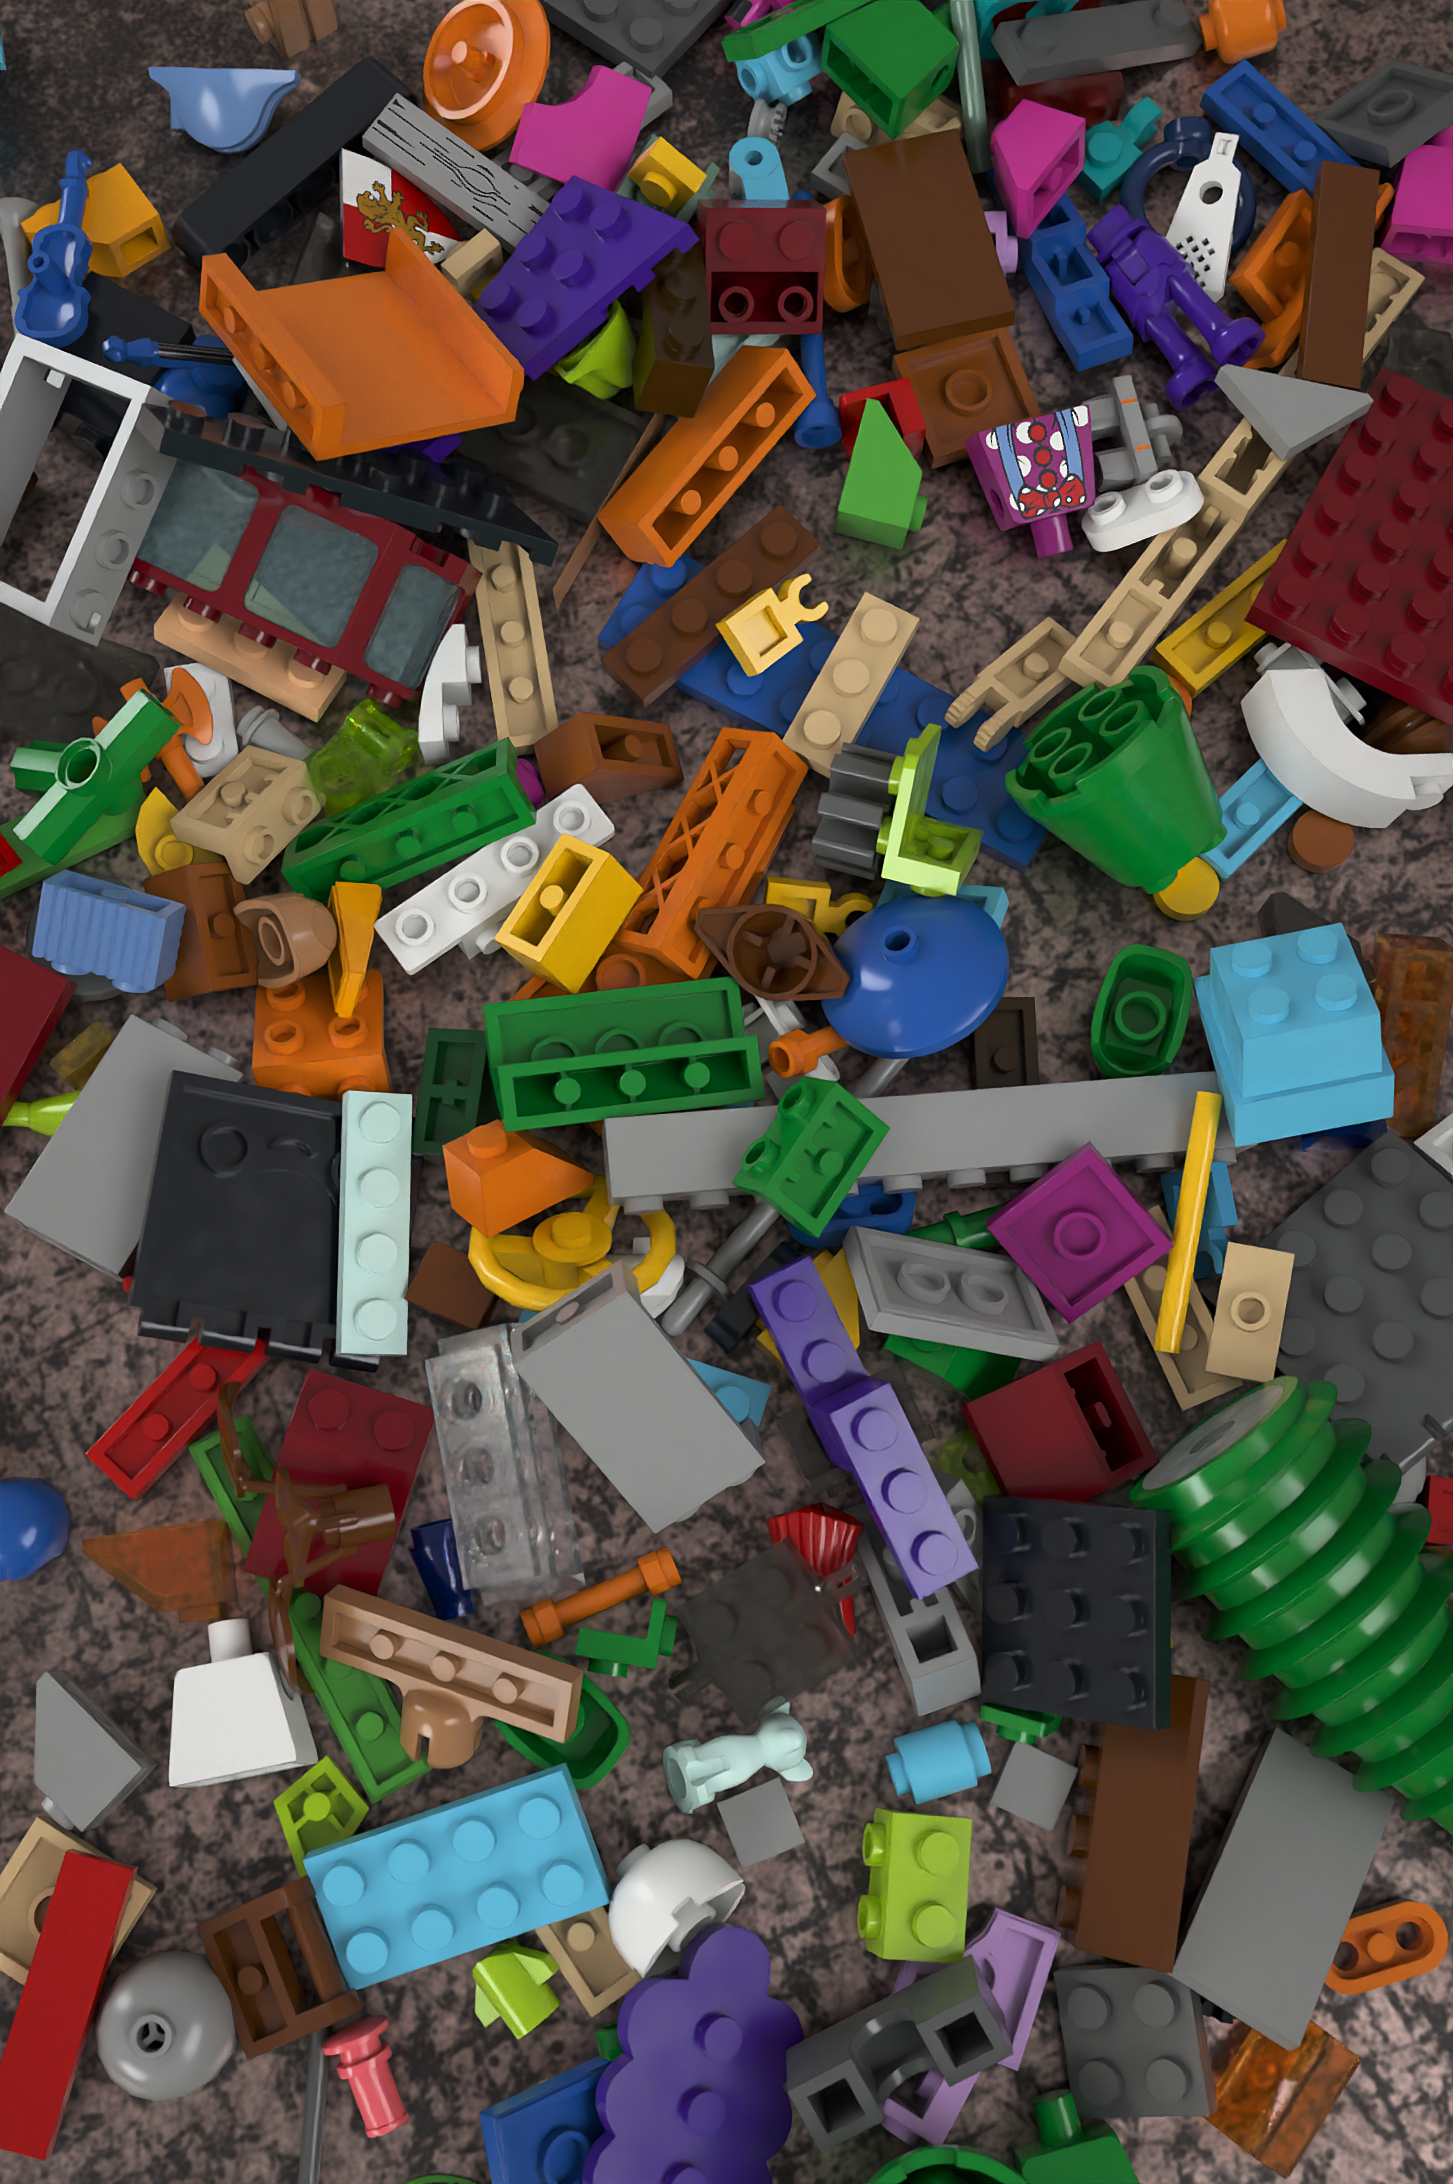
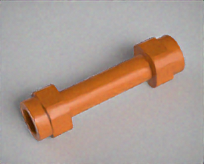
M831 1025L810 1034L795 1029L780 1035L778 1040L769 1045L768 1061L773 1071L779 1077H799L814 1071L817 1068L818 1058L844 1048L849 1044L837 1035Z
M666 1546L638 1558L639 1566L554 1603L552 1598L549 1597L520 1610L523 1624L533 1647L537 1648L566 1635L564 1628L647 1591H650L651 1596L654 1597L682 1584L668 1547Z

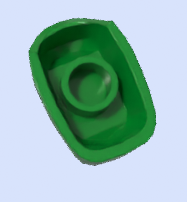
M1135 944L1127 946L1114 958L1096 1002L1090 1033L1093 1064L1103 1078L1119 1079L1158 1076L1171 1065L1185 1035L1192 999V971L1188 962L1180 955L1157 947Z
M531 1651L543 1655L545 1657L563 1662L565 1664L577 1667L567 1659L558 1656L554 1653H551L549 1651ZM584 1673L576 1730L564 1744L493 1718L495 1726L514 1749L541 1770L566 1762L576 1789H588L599 1784L622 1759L632 1739V1728L626 1717L608 1695Z

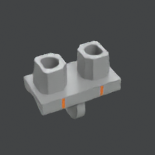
M1131 375L1113 378L1108 394L1081 402L1080 406L1089 404L1092 440L1111 437L1114 449L1094 453V481L1097 492L1121 491L1145 483L1157 474V465H1163L1171 461L1172 455L1169 446L1178 441L1183 433L1180 419L1173 415H1160L1155 403L1147 404L1140 409Z

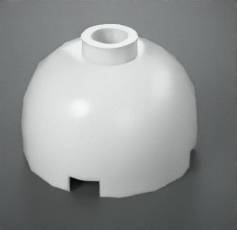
M670 1840L652 1850L646 1844H642L622 1860L615 1872L621 1881L611 1895L608 1925L612 1941L624 1961L643 1980L652 1975L670 1974L680 1966L687 1944L700 1930L714 1923H724L735 1910L745 1893L746 1887L742 1883L744 1880L713 1849L693 1840Z

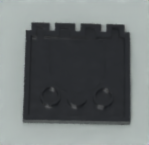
M173 1070L169 1074L127 1306L130 1309L141 1310L137 1336L186 1343L192 1318L201 1320L198 1334L199 1346L252 1354L256 1344L258 1329L267 1331L264 1356L318 1364L323 1341L328 1340L331 1341L329 1366L376 1373L380 1356L336 1355L342 1136L341 1102ZM412 1117L411 1143H412V1136H413V1129H414L415 1117ZM411 1154L409 1252L424 1161L422 1156H415Z

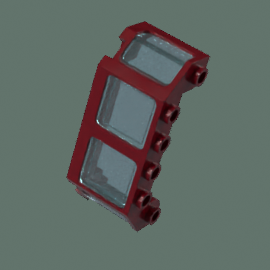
M178 459L126 579L164 597L168 586L188 595L183 605L184 608L216 623L219 622L224 612L243 621L238 631L239 634L270 649H273L277 638L297 647L293 660L326 676L332 665L337 666L370 682L365 694L399 709L404 699L421 706L426 678L439 645L451 625L461 623L483 573L469 562L415 537L416 534L387 519L339 506L338 496L313 484L308 483L306 493L302 495L281 489L279 483L261 476L253 467L248 465L244 475L236 476Z

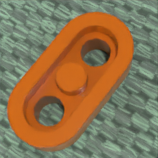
M842 195L823 205L827 208L823 302L840 313H846L869 301L872 293V266L852 198L849 195Z
M1396 1899L1351 1913L1340 1941L1347 1942L1350 1946L1351 1958L1342 1967H1336L1332 1962L1324 1985L1342 1994L1356 1995L1432 1971L1442 1962L1448 1948V1932L1444 1921L1434 1909L1411 1899ZM1404 1922H1410L1415 1929L1414 1941L1407 1947H1401L1396 1939L1397 1929Z

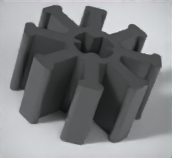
M843 742L841 755L835 754L830 766L829 792H822L817 814L823 817L812 839L811 853L816 854L813 865L876 880L878 867H883L885 855L876 853L880 827L886 815L892 817L897 795L888 793L889 778L897 755Z

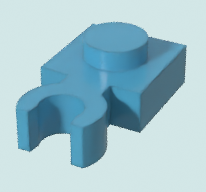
M1226 1161L1212 1162L1193 1272L1195 1280L1212 1278L1210 1256L1213 1258L1216 1274H1222L1227 1244L1230 1242L1226 1239L1224 1228L1239 1225ZM1184 1169L1160 1175L1172 1232L1174 1230Z

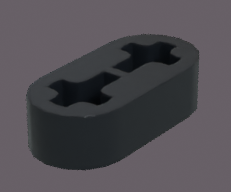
M786 1241L780 1243L714 1316L705 1328L704 1333L726 1353L729 1354L756 1326L755 1323L761 1317L746 1285L802 1255Z

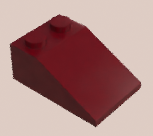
M309 1368L289 1422L271 1481H276L277 1466L285 1465L292 1483L321 1486L345 1483L347 1491L386 1483L394 1510L396 1538L358 1545V1555L344 1557L304 1579V1587L296 1589L325 1597L334 1587L341 1584L375 1597L378 1596L437 1425V1409ZM276 1494L266 1495L243 1569L246 1573L268 1580L270 1575L277 1574L279 1579L290 1573L284 1551L286 1533L281 1527L278 1518ZM301 1497L306 1504L318 1513V1504L331 1502L330 1499ZM322 1531L315 1532L306 1563L337 1547L338 1543L325 1545Z

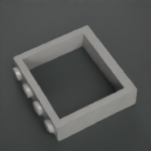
M17 333L0 372V548L72 379L130 402L46 601L0 579V602L53 629L97 647L178 458L158 453L137 430L136 423L141 404L147 403L167 407L168 401L175 399L152 386ZM47 369H50L51 371L49 373V376L47 380L44 381L43 379L47 372ZM94 611V614H93V616H92V619H91V621H90V623H89V626H88V628H87L86 626H87V624H88V622H89V619H90V617H91V615H92V612Z

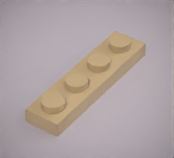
M467 538L471 565L483 573L475 593L498 741L509 737L517 751V756L535 753L533 744L559 727L533 564L529 559V554L517 544L502 540L499 550L494 551L477 546L472 539Z

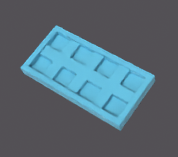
M566 1762L309 1851L303 1859L306 1872L317 1893L315 1897L348 1989L354 1987L355 1990L610 1903L613 1893Z

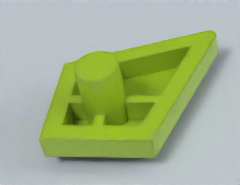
M329 1754L273 1801L299 1877L307 1875L303 1859L309 1851L354 1836L371 1809L370 1805Z

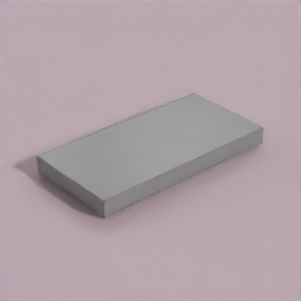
M1275 1727L1265 1736L1177 1941L1173 1974H1167L1286 2050L1291 2051L1300 2047L1395 1800L1379 1790L1372 1792L1355 1791L1352 1787V1778L1354 1776L1352 1773L1328 1758L1314 1757L1310 1753V1747Z

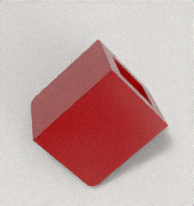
M909 377L848 392L839 397L838 410L842 427L841 441L849 465L867 398L878 400L914 459H921L926 426Z

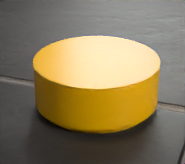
M1195 857L1177 870V877L1167 888L1154 893L1155 902L1160 910L1175 920L1191 921L1202 917L1211 908L1219 893V880L1216 872L1206 861Z

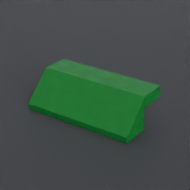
M732 976L484 1004L481 1007L489 1071L504 1132L765 1100L757 1035H745L739 983Z

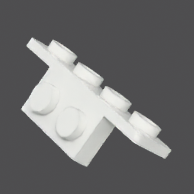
M576 784L537 811L536 824L486 845L378 919L374 924V928L409 975L415 974L456 945L460 947L469 960L481 951L483 954L493 953L501 948L494 940L495 936L563 832L592 846L599 847L614 836V825L585 787L581 784Z

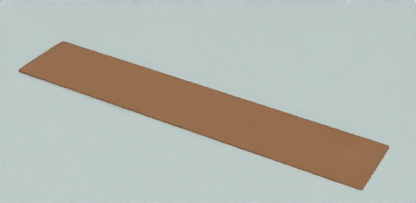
M655 413L555 583L553 595L556 610L605 529L596 516L647 457L666 424V414Z

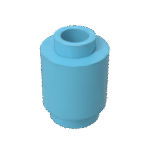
M954 1718L894 1738L896 1753L885 1756L898 1797L910 1793L915 1806L977 1786V1778L991 1774V1766L986 1748L974 1720L958 1724Z

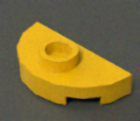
M157 787L154 788L141 805L135 827L138 852L151 875L154 876L184 865L224 861L215 852L177 840L170 820L179 811Z

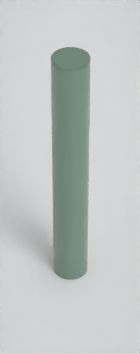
M950 0L953 34L960 45L957 56V69L968 163L971 174L981 173L992 169L974 0Z

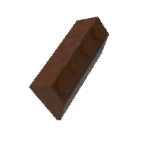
M1171 1674L1170 1728L1152 1731L1095 1721L1092 1745H1082L1077 1766L1079 1768L1077 1772V1785L1086 1787L1082 1815H1072L1067 1838L1068 1856L1076 1857L1072 1886L1063 1884L1057 1910V1925L1060 1928L1066 1929L1065 1940L1074 1948L1173 1974L1210 1680Z

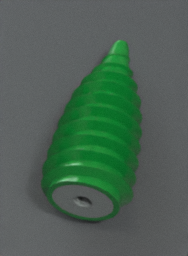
M1295 1375L1275 1378L1227 1403L1177 1439L1158 1456L1159 1463L1146 1469L1139 1475L1130 1488L1128 1496L1136 1507L1171 1510L1170 1550L1183 1566L1171 1586V1600H1185L1205 1594L1216 1607L1202 1629L1201 1638L1204 1641L1214 1642L1239 1634L1249 1645L1236 1667L1235 1676L1237 1680L1243 1682L1254 1681L1274 1674L1284 1685L1273 1702L1271 1708L1273 1718L1276 1720H1291L1310 1713L1322 1721L1309 1746L1310 1753L1314 1757H1332L1351 1750L1362 1759L1352 1778V1787L1355 1791L1372 1792L1392 1786L1406 1796L1400 1811L1401 1819L1404 1821H1416L1430 1817L1452 1834L1450 1845L1453 1847V1551L1441 1546H1424L1430 1533L1432 1521L1427 1508L1412 1502L1393 1503L1402 1483V1471L1398 1464L1390 1460L1360 1462L1372 1438L1371 1425L1366 1420L1359 1418H1343L1329 1422L1328 1417L1336 1404L1338 1396L1335 1384L1329 1381H1313L1302 1384Z

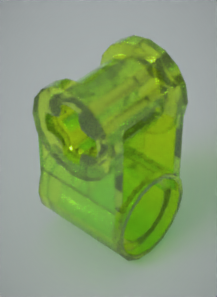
M372 697L361 701L352 710L342 727L321 751L314 756L310 763L309 774L321 809L328 816L380 794L389 782L410 764L419 750V731L413 727L405 730L382 713L381 704ZM339 776L355 778L354 783L346 789L332 790L327 787L330 781Z

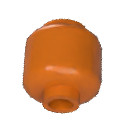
M1207 0L1208 13L1198 16L1200 34L1204 39L1202 43L1205 51L1216 48L1220 59L1226 64H1234L1243 59L1246 60L1271 51L1277 45L1278 32L1286 30L1287 27L1282 0Z

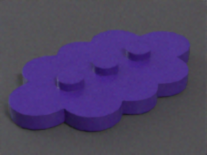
M714 1923L700 1930L687 1944L677 1976L670 1974L652 1975L638 1982L625 1997L618 2014L617 2029L623 2054L616 2058L602 2073L596 2088L595 2106L599 2119L606 2131L602 2133L589 2150L583 2165L582 2184H772L766 2162L785 2144L792 2127V2108L788 2095L783 2088L787 2081L786 2049L803 2041L804 2034L799 2017L791 2007L767 1995L770 1984L771 1962L766 1946L755 1933L732 1923Z

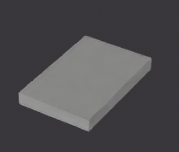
M850 1226L842 1245L869 1330L1047 1363L1052 1362L1060 1348L1059 1341L1036 1285L1012 1257L859 1226Z

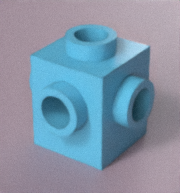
M813 31L758 59L734 61L743 89L753 97L754 101L757 98L765 99L766 105L778 99L780 103L786 104V107L813 91L808 80L823 71L820 68L821 48Z

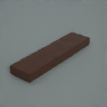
M1323 160L1315 172L1296 379L1357 392L1360 390L1379 170Z

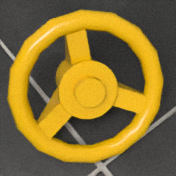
M593 1173L594 1185L568 1197L590 1198L582 1212H566L547 1218L537 1226L533 1237L496 1234L486 1238L475 1227H472L468 1259L485 1288L514 1307L540 1313L611 1266L612 1263L606 1260V1254L612 1244V1230L620 1205L608 1206L606 1176ZM665 1209L659 1213L637 1215L642 1218L650 1230V1250L643 1261L631 1269L637 1277L640 1295L659 1282L676 1253V1227Z

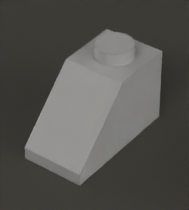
M65 1670L46 1671L36 1682L34 1784L46 1795L41 1802L43 1808L65 1829L72 1830L76 1826L83 1832L99 1827L158 1764Z

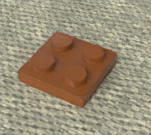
M1006 327L939 341L893 355L892 370L895 378L898 380L909 377L926 426L923 449L931 469L970 458L964 440L977 432L1042 416Z

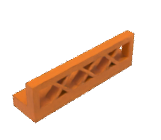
M727 727L721 729L638 882L644 890L611 940L619 948L653 955L679 978L693 981L698 979L711 954V950L693 929L700 909L737 905L809 770V767L774 732ZM735 750H746L740 763L725 773V769ZM717 801L718 804L711 817L697 825L696 823L703 810ZM689 855L682 871L668 879V874L674 863ZM659 908L660 912L648 934L638 933L645 917Z

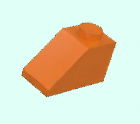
M498 1119L486 1125L478 1126L469 1133L442 1146L451 1208L486 1238H490L595 1184L594 1174L560 1147L523 1130L504 1132L502 1121Z

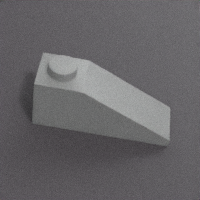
M867 1502L843 1510V1512L848 1513L864 1524L856 1545V1552L894 1657L918 1716L929 1714L982 1694L977 1656L947 1587L944 1586L921 1600L913 1597L872 1513L867 1507Z

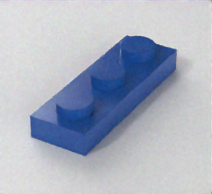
M1245 59L1203 93L1199 107L1228 134L1239 135L1238 143L1291 193L1304 189L1313 200L1315 172L1323 160L1361 167Z

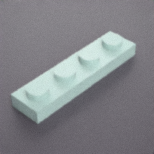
M350 1090L343 1094L336 1355L400 1357L407 1355L408 1301L404 1298L408 1291L412 1094Z

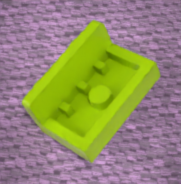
M875 1808L874 1823L866 1825L862 1845L864 1863L866 1866H871L869 1895L861 1896L857 1915L858 1933L860 1938L865 1939L866 1950L882 1959L954 1963L964 1958L972 1833L971 1818L902 1812L890 1808Z

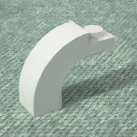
M1323 669L1268 670L1240 701L1251 739L1259 755L1273 775L1305 804L1338 821L1361 827L1386 828L1406 809L1421 810L1439 803L1443 799V794L1453 785V753L1396 755L1374 749L1358 739L1340 719L1334 707Z

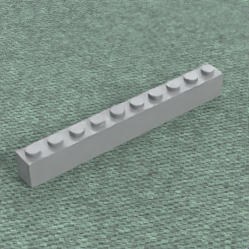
M1216 1071L857 1099L888 1125L890 1130L845 1198L858 1195V1185L883 1183L885 1194L919 1191L923 1189L922 1180L942 1178L947 1179V1188L976 1187L986 1184L985 1173L1009 1171L1011 1183L1036 1182L1088 1141L1094 1145L1111 1167V1164L1135 1163L1137 1173L1174 1169V1159L1186 1158L1197 1091L1220 1094ZM1222 1101L1212 1162L1226 1161L1227 1165L1237 1163L1236 1154L1256 1146L1257 1143L1235 1147ZM778 1105L606 1118L601 1130L608 1206L624 1205L625 1215H645L664 1211L663 1201L689 1199L690 1209L705 1210L729 1206L728 1196L748 1195V1193L742 1192L733 1185V1180L742 1168L741 1160L745 1151L755 1140L764 1135L778 1114ZM754 1195L755 1204H767L760 1197Z

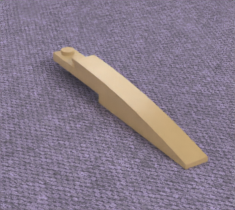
M1376 247L1372 253L1362 366L1425 279V276L1379 247ZM1299 347L1277 375L1296 378ZM1244 417L1196 480L1204 496L1201 509L1189 521L1159 533L1063 656L1057 670L1084 688L1095 682L1101 691L1126 681L1127 675L1133 667L1140 663L1161 633L1168 630L1298 453L1282 461Z

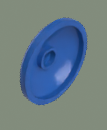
M915 894L898 898L872 909L851 924L833 945L834 953L849 973L851 980L845 995L841 999H822L820 1001L823 1011L837 1035L847 1044L863 1053L890 1059L914 1058L932 1054L948 1048L971 1034L995 1009L1005 990L1010 966L1007 945L994 919L985 910L971 901L947 894L937 897Z

